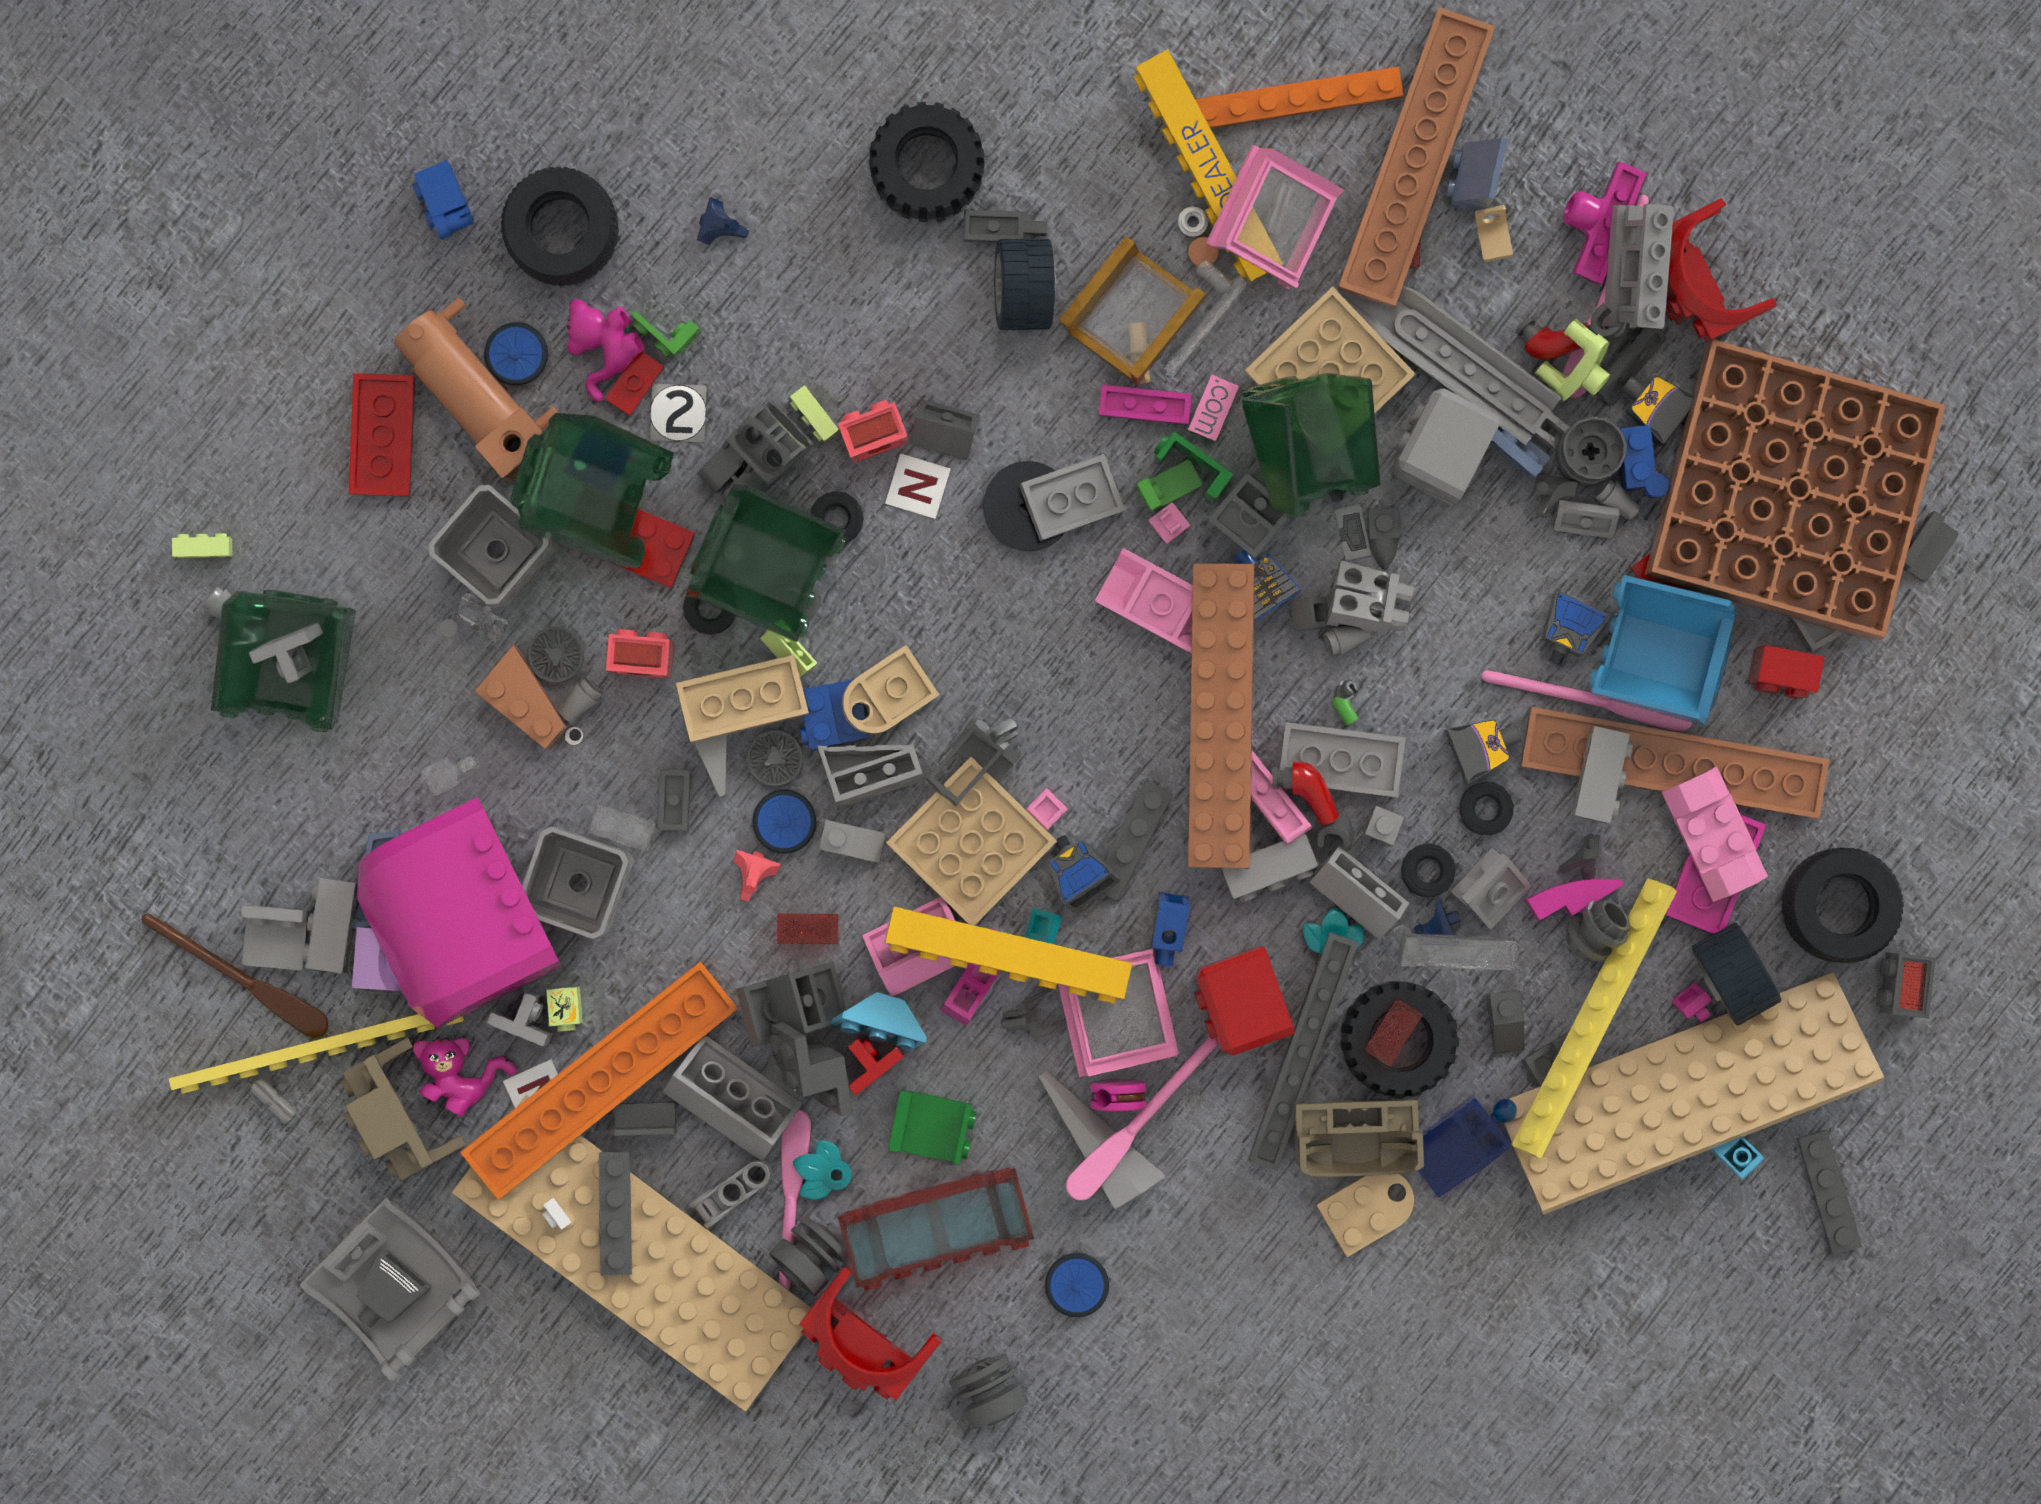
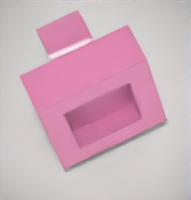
M1173 502L1169 503L1148 520L1166 545L1190 527L1188 521Z

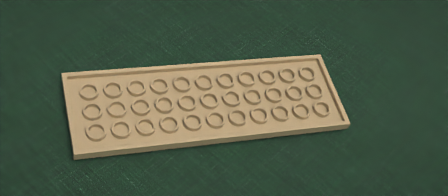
M1834 972L1779 993L1781 997L1780 1003L1739 1026L1733 1022L1727 1013L1587 1068L1542 1158H1536L1514 1148L1542 1214H1547L1884 1082V1075ZM1541 1086L1496 1104V1109L1511 1143H1513Z
M525 1095V1097H524V1098L522 1099V1101L518 1104V1106H519L521 1103H523L526 1099H528L529 1096H528V1095ZM581 1135L500 1200L496 1199L472 1167L468 1170L452 1191V1194L744 1412L747 1411L802 1336L801 1331L803 1327L799 1324L811 1309L810 1306L631 1172L632 1275L601 1276L599 1152L603 1151ZM552 1198L556 1200L571 1221L562 1230L558 1225L552 1228L542 1215L546 1211L543 1205Z

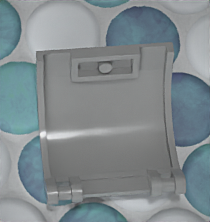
M385 1198L300 1284L307 1294L328 1307L360 1337L380 1363L382 1373L391 1381H394L400 1375L399 1371L405 1365L409 1366L415 1360L414 1356L455 1315L459 1316L465 1310L464 1306L470 1299L474 1301L480 1295V1292L475 1287L476 1284L452 1254L425 1227L388 1198ZM389 1250L432 1287L396 1320L388 1323L380 1317L375 1325L370 1328L358 1319V1315L365 1308L366 1304L357 1297V1293L377 1256Z

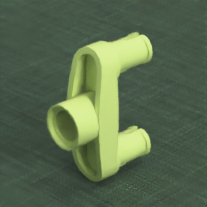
M1575 319L1567 327L1564 334L1584 349L1583 353L1585 355L1572 373L1566 377L1546 360L1534 374L1562 397L1560 399L1562 402L1567 400L1581 386L1594 396L1610 377V374L1599 366L1606 354L1609 342L1600 334H1594L1581 324L1578 319Z

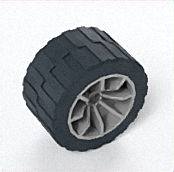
M1048 238L999 239L996 244L994 266L995 313L998 328L1000 330H1049L1053 323L1056 296V274L1051 241Z
M1734 922L1692 946V951L1705 973L1702 975L1715 1000L1717 1002L1721 1001L1736 1025H1741L1781 1002V997L1775 984L1738 923Z

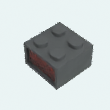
M1886 952V958H1882L1880 963V976H1884L1883 987L1878 989L1876 1004L1880 1006V1013L1929 1019L1936 958Z

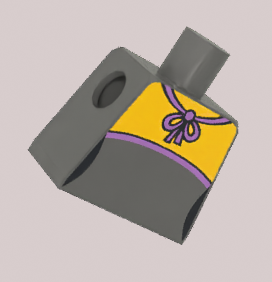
M1631 375L1621 388L1624 393L1634 399L1626 411L1627 414L1639 426L1651 425L1652 441L1659 447L1666 442L1689 412L1694 399L1693 394L1656 375L1650 379L1646 386Z
M1495 719L1444 730L1465 784L1476 780L1510 760L1506 747L1522 742L1516 725L1500 730Z

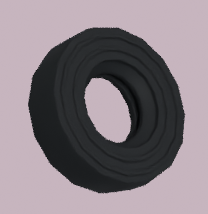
M840 491L828 492L817 498L811 507L809 516L811 529L817 538L826 544L835 546L847 544L855 539L862 529L864 520L862 508L857 500L848 493ZM841 507L847 512L848 522L845 527L833 530L826 525L825 514L830 508Z
M711 580L699 582L690 588L683 604L684 616L689 625L699 633L708 635L722 633L729 628L736 618L738 608L736 598L731 590L721 582ZM707 596H714L721 602V613L715 619H705L699 613V603Z
M1480 782L1472 785L1464 792L1460 801L1459 813L1462 822L1470 831L1478 835L1491 836L1503 831L1509 825L1514 813V803L1511 795L1503 786L1494 782ZM1490 797L1497 802L1498 813L1493 819L1482 820L1476 815L1475 805L1480 798Z
M1428 843L1418 845L1407 853L1403 859L1401 873L1402 879L1410 891L1418 896L1429 898L1439 896L1450 888L1454 882L1456 868L1454 860L1447 850L1439 845ZM1424 859H1433L1440 867V874L1433 882H1424L1417 875V866Z

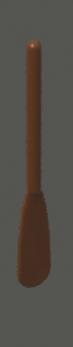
M147 913L142 916L141 920L144 925L248 989L263 1005L306 1036L318 1038L327 1032L328 1019L322 1011L280 988L253 979L153 915Z

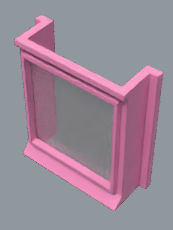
M1252 145L1206 244L1215 249L1228 250L1278 278L1277 284L1286 289H1290V287L1298 288L1300 276L1337 198L1345 190L1275 149L1259 148Z
M1155 948L1113 958L1132 963L1125 998L1122 1000L1116 999L1115 1004L1098 1000L1099 994L1087 992L1086 997L1068 993L1069 987L1058 985L1079 1077H1089L1175 1057L1179 1054L1159 964L1155 963Z

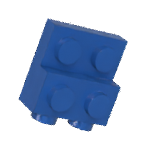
M854 679L803 689L809 714L803 716L805 727H800L803 745L809 744L810 750H816L818 746L830 747L870 738V734L862 733L853 728L847 722L842 711L843 693ZM855 704L852 708L853 716L858 720L866 719L863 704Z

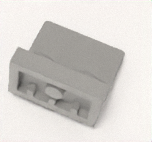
M242 905L241 917L246 918L242 964L255 967L303 970L304 961L302 957L307 937L309 910Z

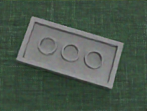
M1285 722L1279 770H1284V767H1292L1293 761H1301L1313 765L1321 773L1328 789L1398 798L1406 738Z

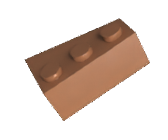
M514 644L475 690L478 695L547 750L551 749L568 728V725L528 665L518 646Z

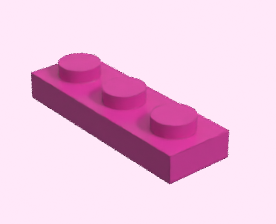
M1102 385L1098 416L1188 425L1192 394Z

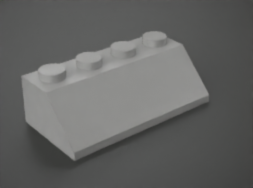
M706 1035L697 1042L663 1091V1093L760 1161L764 1160L803 1104ZM765 1094L791 1111L782 1117L773 1102Z

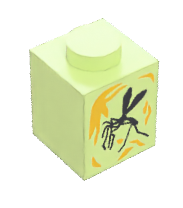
M580 987L546 990L549 1026H557V1031L576 1030L575 1024L583 1023Z

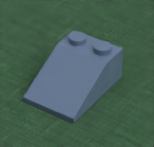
M1499 138L1465 142L1461 151H1455L1452 167L1457 168L1455 180L1449 179L1446 197L1451 198L1449 206L1473 212L1489 208L1495 199L1508 139Z

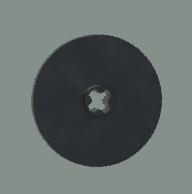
M1022 461L1003 468L992 478L984 494L983 514L989 530L1002 544L1018 551L1031 552L1045 549L1063 536L1064 533L1040 541L1030 514H1027L1025 509L1021 510L1020 505H1023L1025 500L1019 484L1054 472L1053 468L1039 462Z

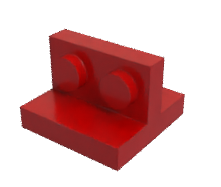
M859 1037L848 1048L865 1067L866 1071L851 1082L848 1087L855 1095L859 1094L901 1060L905 1054L896 1046L878 1060L875 1057L879 1053L869 1039L863 1042Z

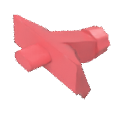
M737 850L733 862L740 868L742 873L740 899L748 902L752 894L756 892L758 884L764 878L776 876L780 863L765 859V855L754 851L752 855Z

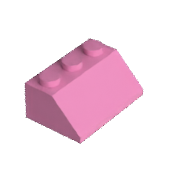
M942 897L913 910L956 921L947 902ZM889 922L862 935L877 971L892 997L954 967L949 965L950 959L938 956L936 962L919 958V951L908 949L907 954L890 951V945L884 943Z

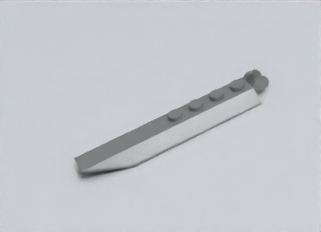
M1403 286L1395 308L1343 290L1339 293L1389 346L1454 394L1501 417L1502 420L1499 427L1508 431L1525 446L1535 435L1547 446L1555 448L1558 444L1557 440L1540 428L1545 420L1559 432L1565 433L1569 429L1566 423L1551 413L1562 397L1418 291Z

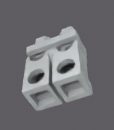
M1340 561L1334 576L1332 598L1329 604L1326 625L1338 627L1340 623L1359 627L1366 631H1377V634L1386 635L1388 629L1404 631L1408 624L1409 612L1394 609L1395 603L1409 606L1414 587L1399 582L1400 575L1391 573L1389 575L1383 571Z

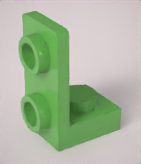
M634 310L630 314L635 320L632 325L643 336L650 333L657 340L654 346L666 357L671 353L678 358L701 333L700 329L691 320L686 325L682 322L671 333L670 336L673 339L669 342L638 312Z
M1188 459L1151 479L1146 478L1137 483L1136 488L1149 513H1152L1200 488L1202 481L1191 460Z

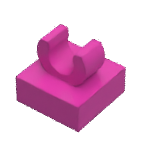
M1695 982L1671 1000L1675 1008L1688 1019L1694 1016L1702 1023L1711 1016L1704 1006L1712 1000L1706 991Z

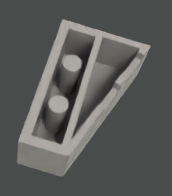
M856 745L846 747L818 746L839 809L925 780L913 745H875L870 747H856Z

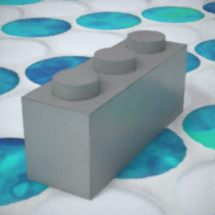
M1597 726L1590 727L1571 816L1605 824L1611 823V818L1616 819L1620 806V801L1616 800L1618 788L1623 789L1626 779V771H1622L1625 759L1629 760L1633 748V742L1629 741L1630 734Z
M1304 833L1288 846L1284 841L1250 853V868H1220L1231 898H1239L1240 903L1257 897L1256 891L1267 887L1270 892L1285 886L1284 880L1295 876L1298 881L1314 875L1312 869L1318 867L1306 833Z
M1340 846L1321 865L1309 882L1379 940L1400 919L1410 904Z
M319 878V883H314L312 890V901H316L314 913L309 914L307 931H311L310 943H305L302 959L307 961L306 968L347 973L346 962L351 947L352 925L357 908V883Z

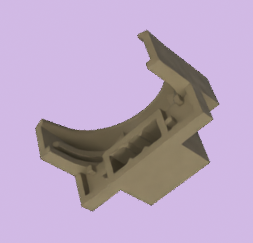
M409 1038L400 1041L377 1055H372L363 1060L362 1063L343 1073L346 1079L341 1081L349 1098L355 1095V1100L345 1105L348 1112L343 1115L351 1130L358 1129L362 1139L358 1143L365 1156L369 1157L372 1155L374 1160L386 1156L389 1160L385 1161V1164L392 1177L394 1178L399 1175L401 1180L467 1145L461 1135L436 1149L427 1151L391 1083L383 1072L385 1065L413 1047ZM375 1083L378 1088L372 1091L373 1085ZM407 1142L410 1146L408 1149L400 1147Z
M1362 1099L1295 1104V1163L1300 1167V1171L1307 1176L1350 1177L1411 1173L1424 1167L1423 1133L1419 1131L1418 1100L1386 1101L1384 1099Z

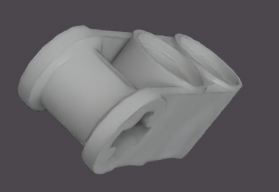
M755 1159L712 1190L706 1191L692 1201L689 1206L697 1210L705 1222L704 1227L708 1229L726 1216L730 1210L763 1188L771 1180L773 1175L772 1167L766 1160L760 1161ZM751 1167H762L765 1171V1179L758 1182L753 1180L750 1176ZM728 1184H736L740 1188L741 1195L739 1198L731 1199L727 1196L725 1188Z

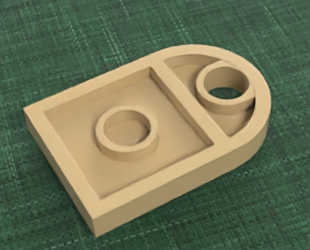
M905 645L849 683L842 696V711L847 722L856 730L866 734H878L890 729L939 696V693L907 645ZM857 703L864 704L868 709V716L864 720H858L852 714V708Z
M1400 1174L1362 1176L1316 1203V1206L1346 1257H1349L1405 1223L1414 1207V1194L1408 1181ZM1393 1184H1401L1405 1189L1403 1198L1398 1201H1393L1388 1196V1189Z

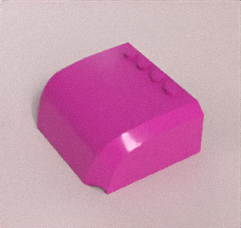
M478 797L382 844L359 862L357 875V899L410 1008L437 1028L562 967Z

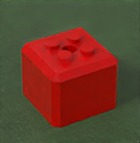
M1259 945L1198 967L1194 979L1199 991L1194 992L1199 1009H1206L1209 1019L1204 1021L1209 1037L1211 1039L1216 1038L1218 1046L1222 1051L1234 1056L1295 1034L1291 1018L1264 946Z

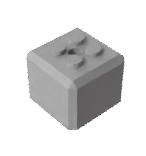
M1444 388L1433 391L1426 399L1424 405L1419 404L1415 408L1408 422L1412 425L1410 432L1405 431L1394 449L1399 452L1392 465L1394 477L1453 507L1464 495L1502 418Z
M490 485L478 486L429 543V555L486 604L495 609L507 608L555 552V540ZM493 542L503 543L505 552L502 557L495 559L489 555L488 549Z
M549 827L541 831L522 887L540 921L591 939H598L610 933L634 860L630 852L558 827ZM576 874H582L587 879V887L581 892H577L571 887V879Z

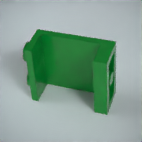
M1176 432L1170 438L1164 435L1155 448L1154 453L1157 456L1154 463L1160 466L1170 450L1175 447L1216 477L1203 497L1211 504H1214L1234 474Z
M901 1089L888 1150L899 1153L900 1151L950 1161L960 1165L961 1158L967 1159L970 1141H965L967 1128L972 1130L974 1128L977 1112L971 1111V1103Z

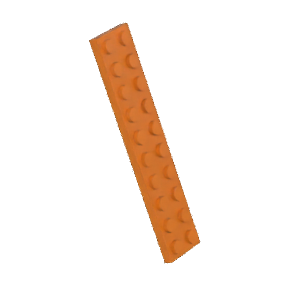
M700 961L462 1150L460 1154L496 1199L500 1200L738 1010L737 1006Z

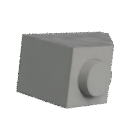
M825 820L819 849L879 863L886 833Z

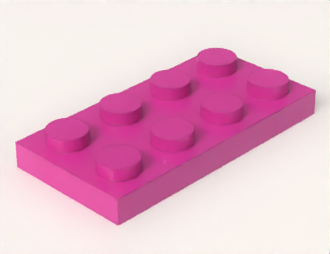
M1741 815L1756 847L1755 850H1757L1766 825ZM1688 852L1674 888L1677 892L1665 915L1714 934L1727 926L1740 891L1712 902Z

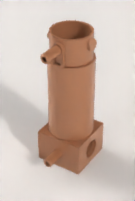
M456 298L437 314L430 310L417 317L400 332L394 340V345L414 367L413 372L474 441L476 449L501 478L511 485L556 446L543 430L555 421L560 414L554 407H551L534 421L522 407H519L448 322L466 307L461 298ZM521 440L520 448L515 452H510L511 444Z

